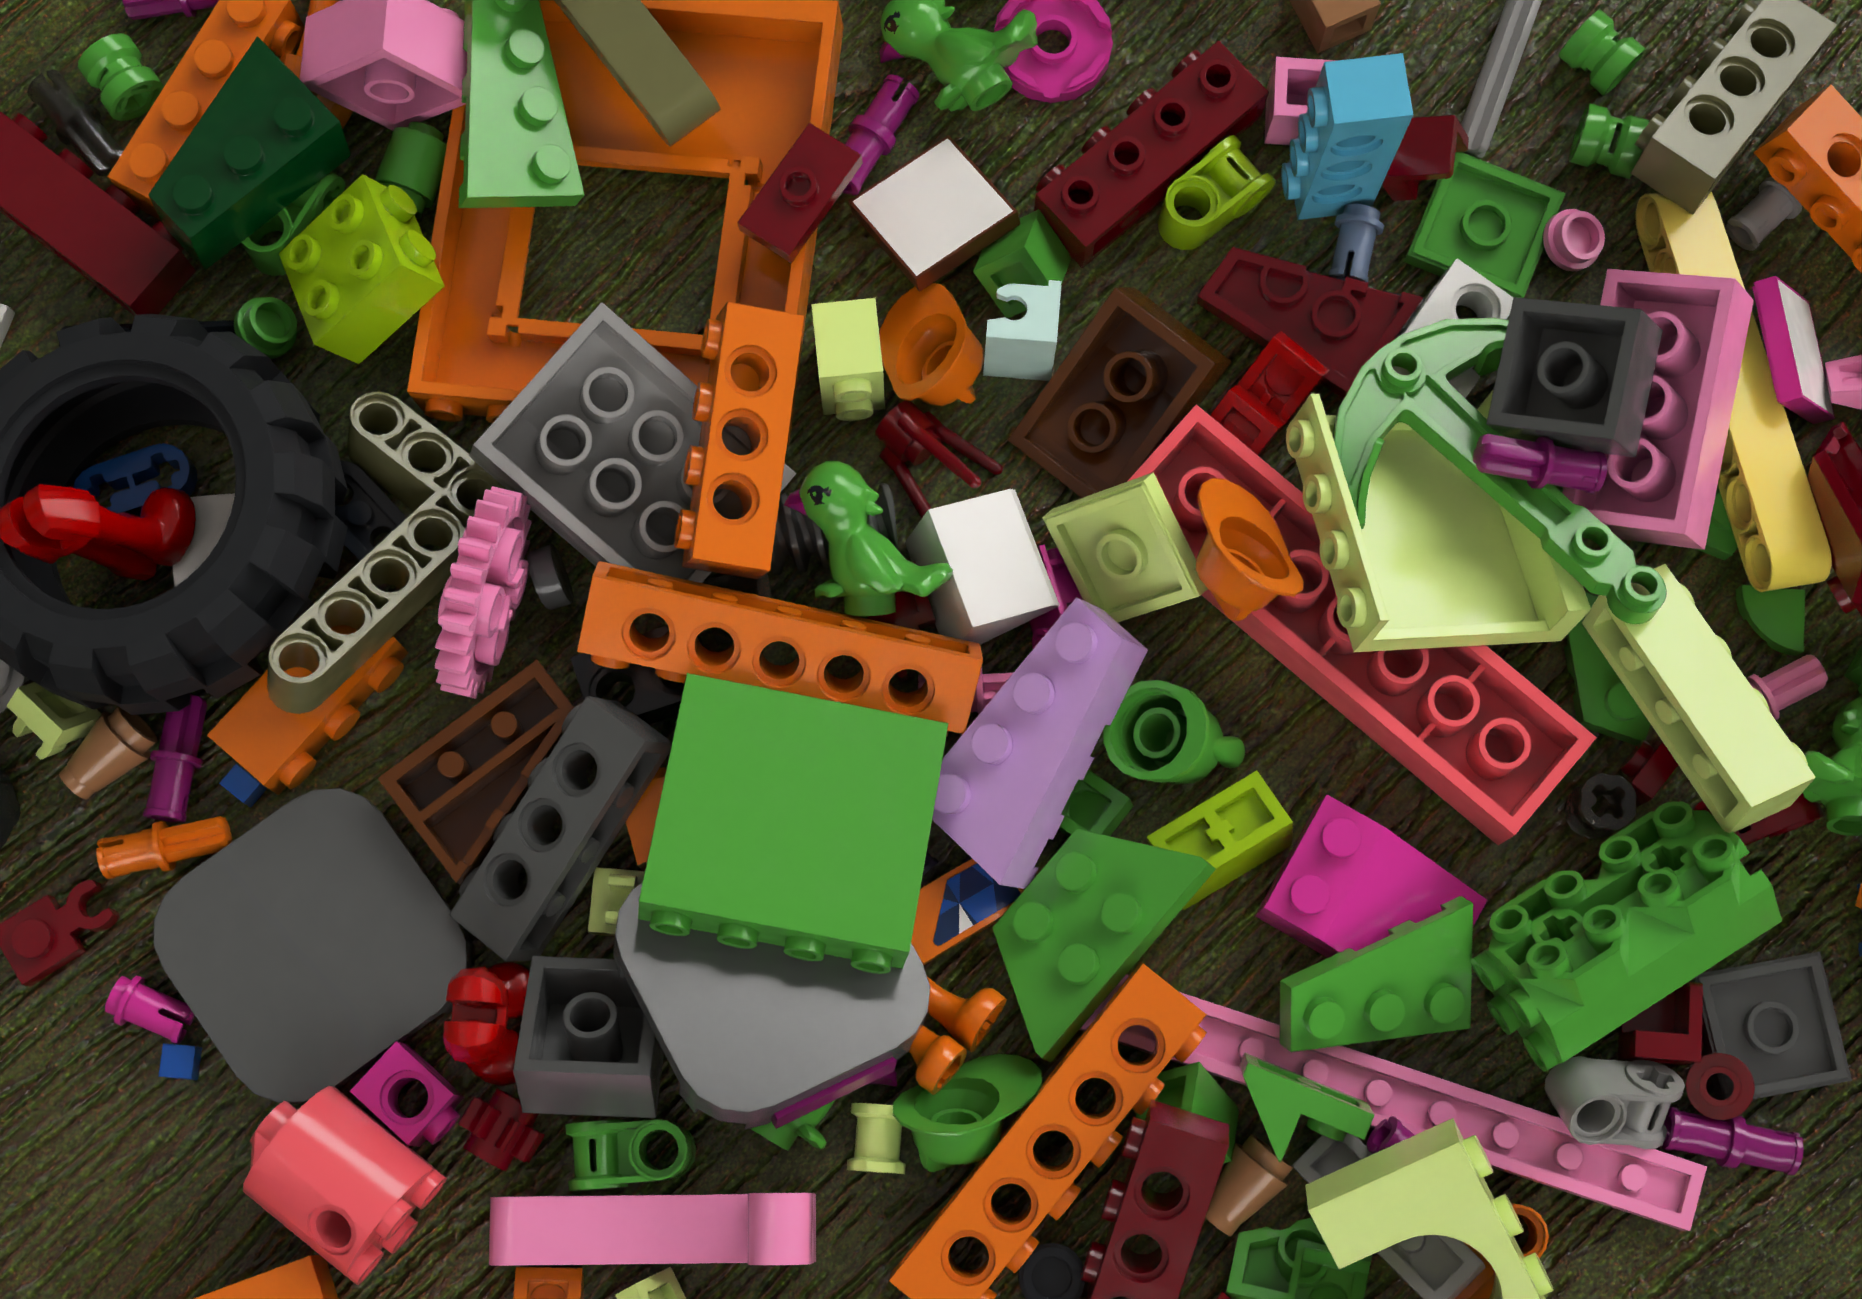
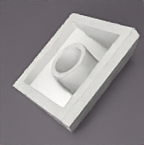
M1013 489L928 509L905 541L911 561H915L917 565L925 566L935 563H948L953 569L950 580L928 595L939 635L972 641L981 645L1060 606L1017 493Z

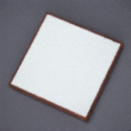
M949 135L848 201L852 214L919 292L1021 224L1018 211Z

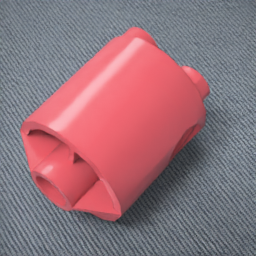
M327 1086L317 1092L299 1109H296L289 1102L283 1101L260 1123L250 1139V1144H252L250 1171L243 1183V1192L353 1283L359 1285L369 1276L382 1259L384 1253L381 1249L383 1247L391 1254H394L406 1242L418 1225V1222L410 1214L416 1206L419 1209L426 1207L443 1187L447 1177L337 1088Z

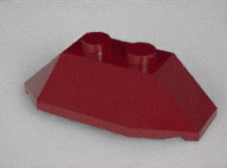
M1842 421L1831 427L1814 454L1807 478L1829 542L1832 567L1836 573V576L1826 582L1845 614L1857 609L1862 616V449Z

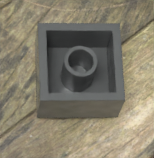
M1513 297L1486 424L1504 437L1532 442L1538 437H1548L1553 440L1556 446L1636 457L1663 330L1642 309Z
M532 956L513 1069L522 1113L656 1118L664 1052L625 976L619 977L615 959Z

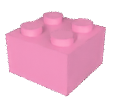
M427 0L338 1L334 5L306 17L300 81L309 90L392 131L396 127H408L410 122L425 121L466 104L462 102V80L467 74V52L463 49L464 20L460 19L459 15L454 11L440 8Z

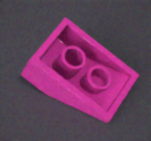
M1326 795L1312 811L1257 910L1255 917L1329 958L1348 948L1358 951L1390 936L1388 929L1411 920L1417 923L1442 911L1440 905L1459 896L1473 903L1474 926L1487 899L1386 827L1335 798Z

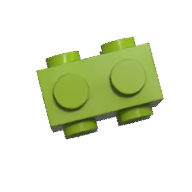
M362 174L279 253L313 344L357 364L363 362L445 287L434 262L436 252L430 242L423 236L416 220V205L409 195L398 186L389 185L387 187Z

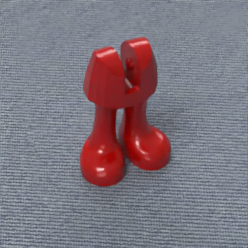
M46 484L37 485L27 491L24 497H17L0 508V538L4 543L18 549L20 552L48 564L55 563L59 557L75 554L107 567L113 574L119 577L144 581L155 575L157 564L173 566L181 560L192 541L196 523L195 507L190 496L183 490L162 487L150 493L142 506L140 517L126 512L116 513L99 505L95 496L91 495L87 490Z
M503 962L489 968L461 969L449 981L446 1001L452 1003L451 1021H444L443 1041L446 1051L455 1061L466 1063L468 1068L480 1079L502 1086L516 1083L513 1069L519 1033L507 1029V1022L509 1019L519 1018L523 1015L530 970L514 962Z

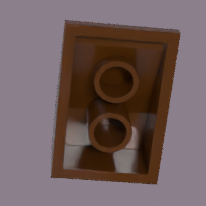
M1114 288L1011 434L1008 441L1081 498L1127 482L1196 404L1200 406L1232 361L1136 288Z

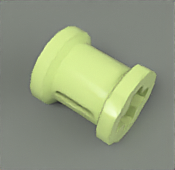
M851 1103V1114L857 1117L854 1157L847 1160V1170L905 1174L906 1164L900 1161L902 1125L893 1116V1105Z

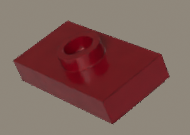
M809 123L737 222L739 230L792 263L863 164L861 154Z

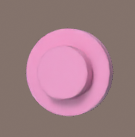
M1566 209L1553 215L1548 220L1543 233L1544 248L1548 257L1556 266L1566 271H1579L1592 265L1598 258L1605 242L1604 230L1599 220L1591 213L1577 209Z

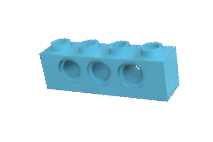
M1403 53L1324 62L1316 87L1308 89V109L1305 114L1299 115V135L1297 139H1291L1290 160L1288 163L1282 164L1281 170L1284 197L1286 200L1294 199L1298 220L1337 216L1343 214L1344 206L1347 204L1373 206L1413 117Z

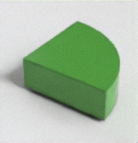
M1741 585L1735 589L1740 615L1767 642L1766 645L1773 650L1787 655L1798 656L1804 652L1805 590L1784 588L1759 592L1752 585Z

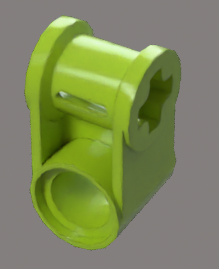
M1231 135L1218 143L1199 163L1169 186L1159 215L1158 229L1163 240L1173 248L1192 250L1203 245L1235 218H1239L1253 209L1274 187L1276 183L1275 178L1270 173L1262 175L1240 150L1241 141L1235 135ZM1185 205L1194 207L1203 218L1199 220L1185 219L1177 213L1175 208Z

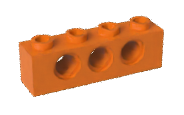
M1829 85L1798 106L1753 153L1768 168L1773 179L1786 187L1810 213L1813 222L1835 240L1852 259L1854 266L1862 273V117L1832 85Z
M728 301L717 315L716 320L707 319L702 338L701 357L711 359L708 382L698 383L692 410V419L702 422L699 446H689L683 475L684 484L693 485L690 510H680L674 541L675 548L684 549L682 567L752 579H759L770 571L804 315ZM734 364H746L753 368L759 377V390L745 391L739 388L732 380L731 366ZM724 427H739L747 433L751 441V451L749 454L737 455L726 448L722 440V430ZM728 489L740 498L743 510L739 519H727L716 511L713 504L715 490Z

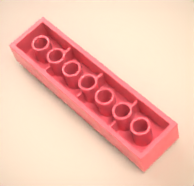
M1197 404L1128 480L1130 481L1154 472L1196 561L1208 532L1197 498L1200 486L1211 478L1226 479L1240 485L1255 496L1268 510L1278 526L1291 560L1304 581L1303 590L1294 597L1278 595L1267 606L1260 610L1252 611L1245 619L1238 622L1231 621L1498 846L1517 834L1596 740L1597 737L1486 645L1353 652L1347 629L1342 626L1338 618L1336 592L1330 572L1321 562L1320 539L1313 516L1305 508L1303 492ZM1207 589L1202 596L1225 615L1211 591Z

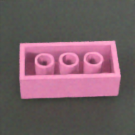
M1607 269L1600 305L1642 309L1663 332L1636 457L1605 454L1607 459V475L1602 488L1598 492L1595 491V494H1591L1583 490L1563 487L1562 493L1573 504L1586 507L1620 539L1705 550L1754 302L1736 278Z

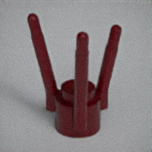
M905 400L895 406L882 419L875 431V436L886 446L879 457L894 471L921 519L928 509L932 508L906 466L905 462L907 460L914 466H917L931 455H934L970 487H980L981 479L940 443L943 441L993 475H1000L1003 472L1001 464L944 426L930 411L923 413L910 400Z

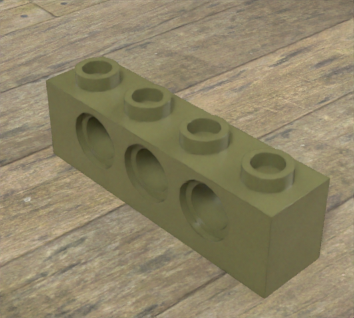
M1749 0L1727 30L1728 33L1733 35L1731 40L1726 42L1718 37L1699 63L1697 69L1703 72L1701 77L1696 80L1687 75L1666 105V107L1672 110L1667 119L1657 113L1645 127L1635 143L1637 147L1643 150V153L1630 174L1693 215L1811 66L1837 24L1799 0H1762L1759 5Z

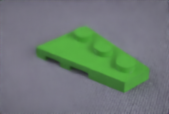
M1459 896L1440 905L1441 912L1422 921L1414 923L1408 920L1388 929L1390 935L1358 951L1348 948L1280 980V1044L1290 1052L1470 1029L1472 965L1470 960L1472 959L1473 903Z

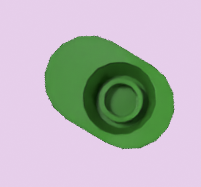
M994 1054L978 1057L963 1063L954 1077L934 1095L919 1085L901 1093L893 1102V1116L900 1125L912 1131L921 1164L927 1171L936 1172L957 1164L979 1162L987 1158L1000 1142L1005 1118L1023 1108L1036 1097L1042 1087V1072L1033 1061L1019 1055Z

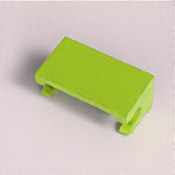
M1256 770L1148 835L1147 841L1151 846L1202 857L1216 868L1183 907V910H1186L1290 847L1293 838V821Z

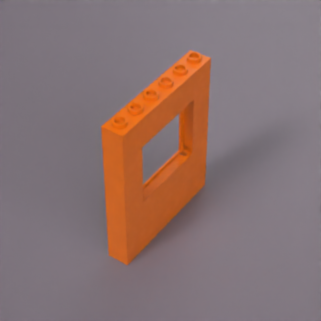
M539 0L575 156L579 166L729 179L710 319L716 320L717 315L728 301L804 315L787 445H789L818 227L793 262L790 263L741 232L737 222L809 123L830 135L844 30L839 2L836 0H641L706 83L721 108L719 112L669 147L554 0ZM465 104L452 109L431 245L436 252L434 262L445 287L420 308L407 392L417 405L425 411V415L430 418L457 422L461 421L463 414L486 416V420L493 423L581 324L518 318L535 207L458 208L459 187L462 185L464 177V160H460L461 135L465 131ZM509 326L518 327V333L512 332ZM632 328L694 384L698 385L699 382H708L711 359L701 357L703 335ZM734 364L731 366L732 380L739 388L745 391L759 390V377L753 368L746 364Z

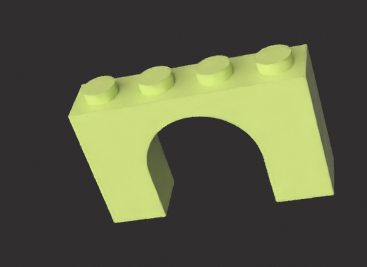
M1453 1118L1305 1185L1308 1211L1338 1269L1409 1238L1439 1235L1454 1238L1470 1245L1480 1252L1491 1264L1495 1271V1279L1489 1299H1546L1544 1295L1554 1291L1536 1252L1524 1257L1514 1236L1524 1231L1506 1194L1494 1198L1484 1179L1485 1176L1493 1173V1169L1477 1136L1473 1135L1464 1139Z

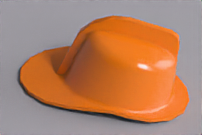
M932 283L920 292L916 287H913L903 294L892 306L880 328L882 363L894 392L902 400L912 401L919 399L929 405L945 406L957 399L972 404L977 399L972 384L979 375L984 362L982 344L968 328L955 298L945 286Z
M1211 478L1200 486L1197 498L1208 532L1197 555L1195 570L1199 579L1211 591L1227 618L1237 622L1241 621L1252 611H1257L1267 606L1278 595L1294 597L1301 593L1304 581L1291 560L1280 530L1268 510L1255 496L1231 481Z

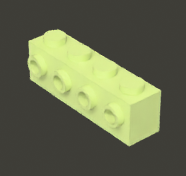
M1663 564L1654 568V570L1661 575L1666 585L1667 595L1665 602L1650 621L1643 624H1630L1620 620L1610 610L1606 596L1599 595L1591 610L1582 621V624L1720 827L1727 833L1737 832L1790 807L1816 777L1808 767L1802 750L1789 740L1770 713L1764 696L1751 686L1736 665L1726 642L1721 637L1715 635L1698 611L1690 591L1683 584L1679 583L1667 565ZM1631 583L1632 588L1638 594L1650 595L1649 591L1642 585Z

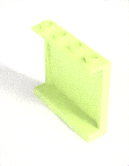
M1494 390L1491 391L1477 409L1486 419H1488ZM1310 394L1296 416L1289 423L1286 429L1287 449L1290 456L1295 458L1303 483V502L1306 510L1313 516L1320 539L1321 562L1330 572L1337 596L1338 618L1342 626L1347 629L1353 652L1562 641L1591 610L1584 587L1543 550L1540 539L1409 425L1398 422L1383 439L1385 443L1370 477L1366 500L1365 526L1361 529L1333 439L1336 415H1326L1320 394Z

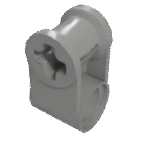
M1577 1056L1554 1066L1545 1079L1544 1089L1569 1132L1580 1143L1588 1145H1631L1643 1149H1656L1663 1145L1667 1134V1129L1663 1123L1670 1105L1681 1098L1685 1084L1675 1071L1654 1061H1618Z

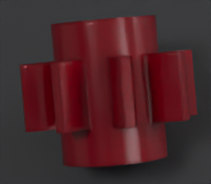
M498 1088L495 1090L489 1103L474 1096L458 1125L471 1131L463 1148L503 1171H507L514 1157L529 1163L545 1136L532 1128L539 1113H522L520 1100Z

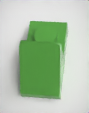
M1244 1052L1240 1068L1278 1162H1281L1301 1114L1309 1117L1306 1126L1323 1136L1343 1142L1346 1134L1349 1133L1365 1140L1374 1118V1113L1367 1102Z

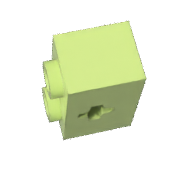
M867 298L811 304L823 415L836 414V418L839 420L855 421L872 416L873 410L885 409L884 373L876 299Z

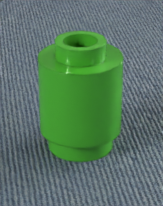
M410 122L408 128L396 127L393 129L375 181L387 187L389 185L398 186L406 192L416 205V219H420L424 209L433 206L440 187L447 144L443 142V133L436 128L420 122Z

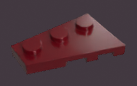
M1232 247L1198 294L1197 304L1263 347L1267 346L1273 336L1282 331L1330 370L1320 384L1345 398L1361 367L1379 349L1401 335L1420 308L1424 297L1402 292L1400 296L1368 287V282L1346 277L1345 281L1307 271L1304 265Z

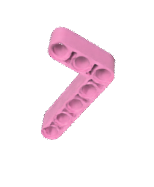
M815 1193L490 1197L489 1265L699 1263L808 1265L816 1262Z

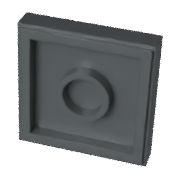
M1820 951L1705 972L1689 981L1703 984L1702 1040L1706 1055L1725 1053L1740 1059L1749 1068L1754 1079L1755 1091L1753 1099L1852 1081ZM1723 1073L1713 1074L1711 1078L1716 1099L1723 1100L1731 1096L1734 1090L1731 1078Z

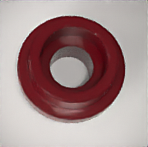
M1725 1053L1705 1055L1701 1057V1062L1692 1065L1687 1074V1096L1693 1107L1706 1117L1716 1120L1735 1118L1742 1114L1753 1100L1755 1091L1753 1076L1749 1068L1740 1059ZM1716 1073L1726 1074L1733 1081V1093L1723 1100L1713 1098L1707 1091V1081L1710 1076Z

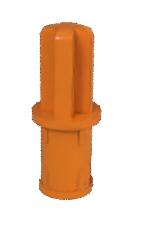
M222 816L169 827L163 820L155 821L150 829L126 835L100 838L97 841L99 848H96L97 862L102 875L106 879H114L134 872L156 868L169 872L175 869L177 861L219 852L232 842V834L227 819Z

